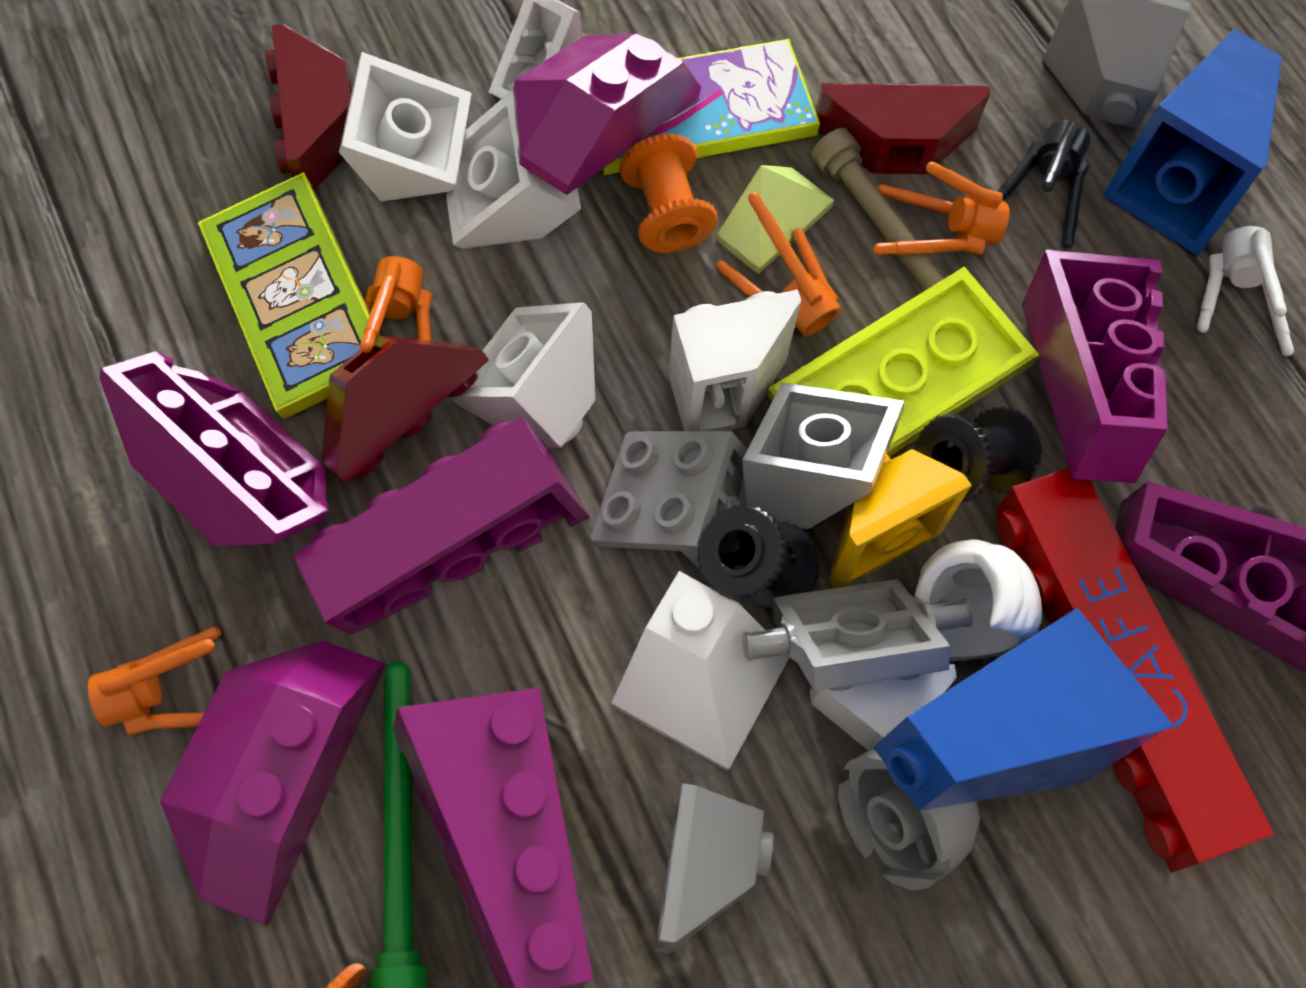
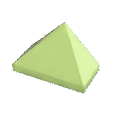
M761 165L717 233L716 241L758 275L780 254L749 203L748 197L751 193L759 194L790 245L795 242L793 237L795 229L800 228L805 233L834 204V199L792 167Z

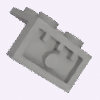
M635 431L626 433L591 533V540L599 547L681 551L699 568V561L697 560L699 554L697 550L699 548V540L706 525L710 523L713 517H716L719 512H723L726 508H731L734 505H746L742 459L748 449L732 431Z

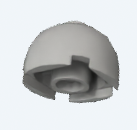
M874 748L847 762L844 769H850L849 779L839 784L838 799L843 821L855 846L865 858L872 855L874 848L882 862L891 868L881 875L892 884L911 891L929 888L948 876L971 852L978 836L980 824L977 801L919 810L908 794L892 780L887 771L886 764Z

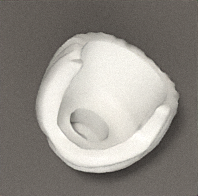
M975 539L956 541L938 549L921 569L914 597L923 602H928L930 605L966 598L972 607L973 624L971 627L939 630L950 645L951 662L1001 657L1039 632L1042 621V604L1038 585L1027 564L1009 548Z

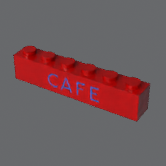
M1068 468L1012 486L995 511L997 514V530L1003 543L1009 549H1014L1015 553L1027 564L1033 573L1038 585L1042 609L1050 625L1078 608L1173 723L1166 730L1112 764L1118 781L1126 791L1133 794L1145 818L1143 823L1144 833L1154 853L1166 861L1172 873L1275 835L1091 481L1072 479L1070 469Z

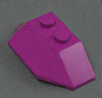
M638 34L584 36L514 80L513 98L519 141V165L568 195L697 99L702 87L683 61L664 51L653 40L643 38Z
M152 352L101 368L99 379L130 465L215 547L274 544L325 519L328 511L325 466L243 391L200 371L173 366V359L158 352Z
M319 641L225 671L160 800L200 900L268 926L384 670L385 665L383 662L325 641Z

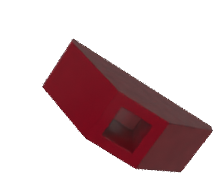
M284 24L272 25L274 49L266 50L265 58L272 85L278 84L279 93L270 94V105L275 126L277 129L283 128L284 138L275 139L274 141L278 166L281 174L291 173L292 177L304 172L315 190L344 160L343 156L339 153L352 94L350 77L343 58Z
M821 83L816 106V114L820 122L818 132L825 136L836 129L847 128L861 147L859 154L862 157L861 165L872 174H928L926 166L929 162L939 164L976 131L990 96L989 85H964L959 83L950 85Z
M378 335L369 353H364L360 349L330 374L321 463L329 472L344 483L352 477L358 479L369 474L383 460L384 454L382 451L400 436L406 438L421 430L431 419L432 415L429 411L447 396L449 398L456 397L469 389L478 378L476 371L486 364L489 359L482 350L463 344Z

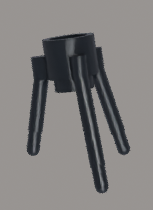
M1059 120L1050 125L1042 142L1031 144L1026 157L997 192L1003 194L1002 201H1004L1034 165H1038L1040 172L1045 176L1041 186L1045 192L1051 191L1057 180L1069 177L1070 186L1062 246L1069 249L1074 244L1075 231L1077 229L1083 180L1089 168V164L1084 160L1091 138L1083 125L1071 120Z

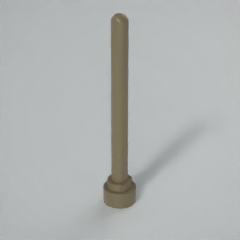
M839 128L825 135L811 152V158L825 176H832L834 180H842L888 243L916 241L860 166L862 164V157L859 155L861 147L847 128ZM926 253L898 255L924 291L945 279Z

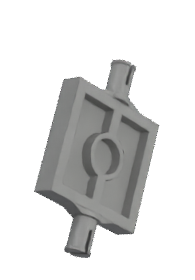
M899 579L773 597V620L778 628L749 633L743 632L742 644L747 661L786 655L799 664L814 692L827 689L841 691L850 689L858 684L889 679L910 680L917 678L921 674L949 670L950 645L939 630L971 627L973 624V611L966 598L930 605L928 602H923L910 595Z

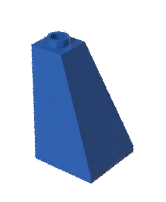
M1233 29L1158 105L1102 195L1193 254L1199 256L1267 165L1282 56L1240 31Z
M1076 608L907 716L873 748L886 764L887 771L896 785L908 794L919 810H926L1083 784L1166 730L1173 723L1080 610Z

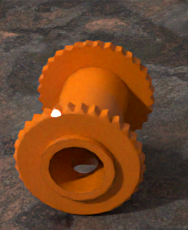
M658 134L645 138L633 145L624 154L619 165V172L624 183L633 186L634 189L639 188L644 191L650 214L640 224L641 227L638 229V235L644 247L658 253H671L692 248L708 238L718 223V215L714 205H710V202H705V200L693 198L686 175H688L689 171H692L698 155L693 142L681 135Z

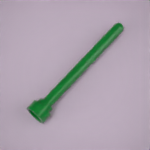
M402 661L391 662L384 671L383 953L376 955V968L368 971V988H428V967L420 965V952L413 951L412 771L405 754L401 753L392 731L397 708L411 706V670Z

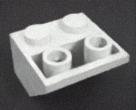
M798 290L778 294L771 291L760 292L750 296L745 301L720 306L712 304L697 305L685 313L673 316L669 380L684 431H729L746 427L768 392V388L772 386L786 363L801 304Z

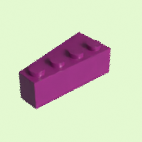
M1045 250L1024 298L1022 308L1034 349L1039 354V366L1072 479L1136 483L1168 429L1165 371L1160 369L1159 360L1165 348L1164 332L1158 330V316L1163 308L1162 292L1157 291V281L1162 274L1161 260Z
M521 416L513 422H502L489 428L483 433L477 444L457 456H447L436 460L425 469L422 477L401 490L387 491L375 497L368 504L366 511L348 522L331 525L322 529L314 535L310 545L293 554V557L324 622L353 635L430 597L432 589L429 583L440 579L442 582H452L459 579L463 581L484 570L483 564L486 562L488 554L498 549L514 546L521 552L542 542V536L539 532L541 528L564 517L569 526L572 527L590 518L555 455Z
M1147 481L1121 502L1115 529L1143 581L1306 673L1305 527Z
M532 688L398 707L392 730L401 753L405 754L416 781L415 787L425 811L428 810L443 846L442 852L452 877L455 876L470 911L468 913L498 987L579 988L593 981L540 689Z

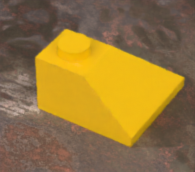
M913 449L892 460L886 455L872 492L846 507L829 578L831 586L833 588L846 587L940 536L971 487V483L966 476Z

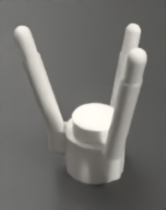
M1258 226L1236 228L1223 237L1221 243L1222 253L1213 254L1209 257L1210 275L1196 329L1199 333L1208 331L1224 276L1228 277L1233 285L1240 288H1252L1262 284L1281 353L1284 356H1291L1294 348L1285 317L1287 308L1274 267L1270 232Z

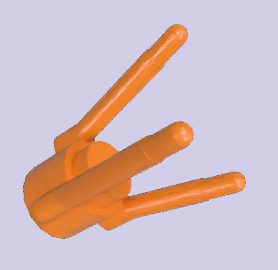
M929 162L927 164V172L967 194L966 198L958 197L953 203L885 184L877 186V189L885 197L948 214V227L950 231L956 232L958 237L957 239L878 243L873 247V251L877 255L959 251L982 255L985 245L996 246L1003 238L1008 227L1010 217L1008 203L1002 201L1003 194L1001 192L985 189L936 162Z
M751 193L748 197L749 203L795 278L781 292L798 290L801 304L795 328L797 327L803 337L813 335L830 324L840 314L842 307L838 303L839 297L828 284L804 231L800 228L795 229L793 237L809 273L806 272L759 194ZM725 261L717 262L716 269L747 296L750 297L763 292Z
M388 256L378 262L373 285L368 287L365 298L370 316L360 343L362 352L369 353L372 350L384 317L402 320L407 318L412 311L416 312L418 339L431 341L429 311L433 294L422 288L424 271L416 262L399 256Z
M216 626L210 627L146 657L91 675L88 680V697L98 722L104 727L123 722L129 736L151 729L196 728L204 712L151 714V707L160 705L162 702V689L158 675L212 652L215 648L213 640L221 636V629Z

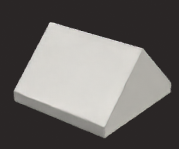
M362 52L358 61L339 153L381 202L453 191L458 176L472 93Z

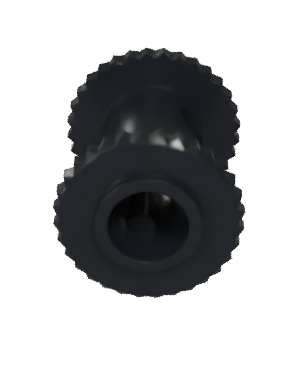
M1001 406L986 409L985 412L979 413V416L974 418L973 423L971 418H965L964 415H957L956 413L937 416L934 420H930L928 425H924L923 430L920 431L919 437L916 439L914 450L966 476L971 483V487L961 501L963 503L976 498L977 494L982 493L984 487H989L991 491L997 490L999 493L1004 491L1008 493L1012 486L1031 481L1039 469L1042 444L1036 427L1033 426L1032 421L1028 420L1026 415H1022L1019 410L1015 411L1012 407L1006 408Z
M734 505L731 508H726L723 512H719L706 525L699 540V548L697 550L699 554L697 560L699 561V569L702 570V577L706 578L707 584L711 585L713 590L718 591L720 595H727L729 598L741 599L742 597H750L751 602L756 603L759 607L763 606L767 610L773 609V597L812 592L813 586L817 584L821 567L819 564V549L815 547V541L811 540L810 534L806 533L803 528H798L796 524L790 525L788 522L781 523L780 521L776 523V518L771 517L769 512H764L762 508H756L754 505Z

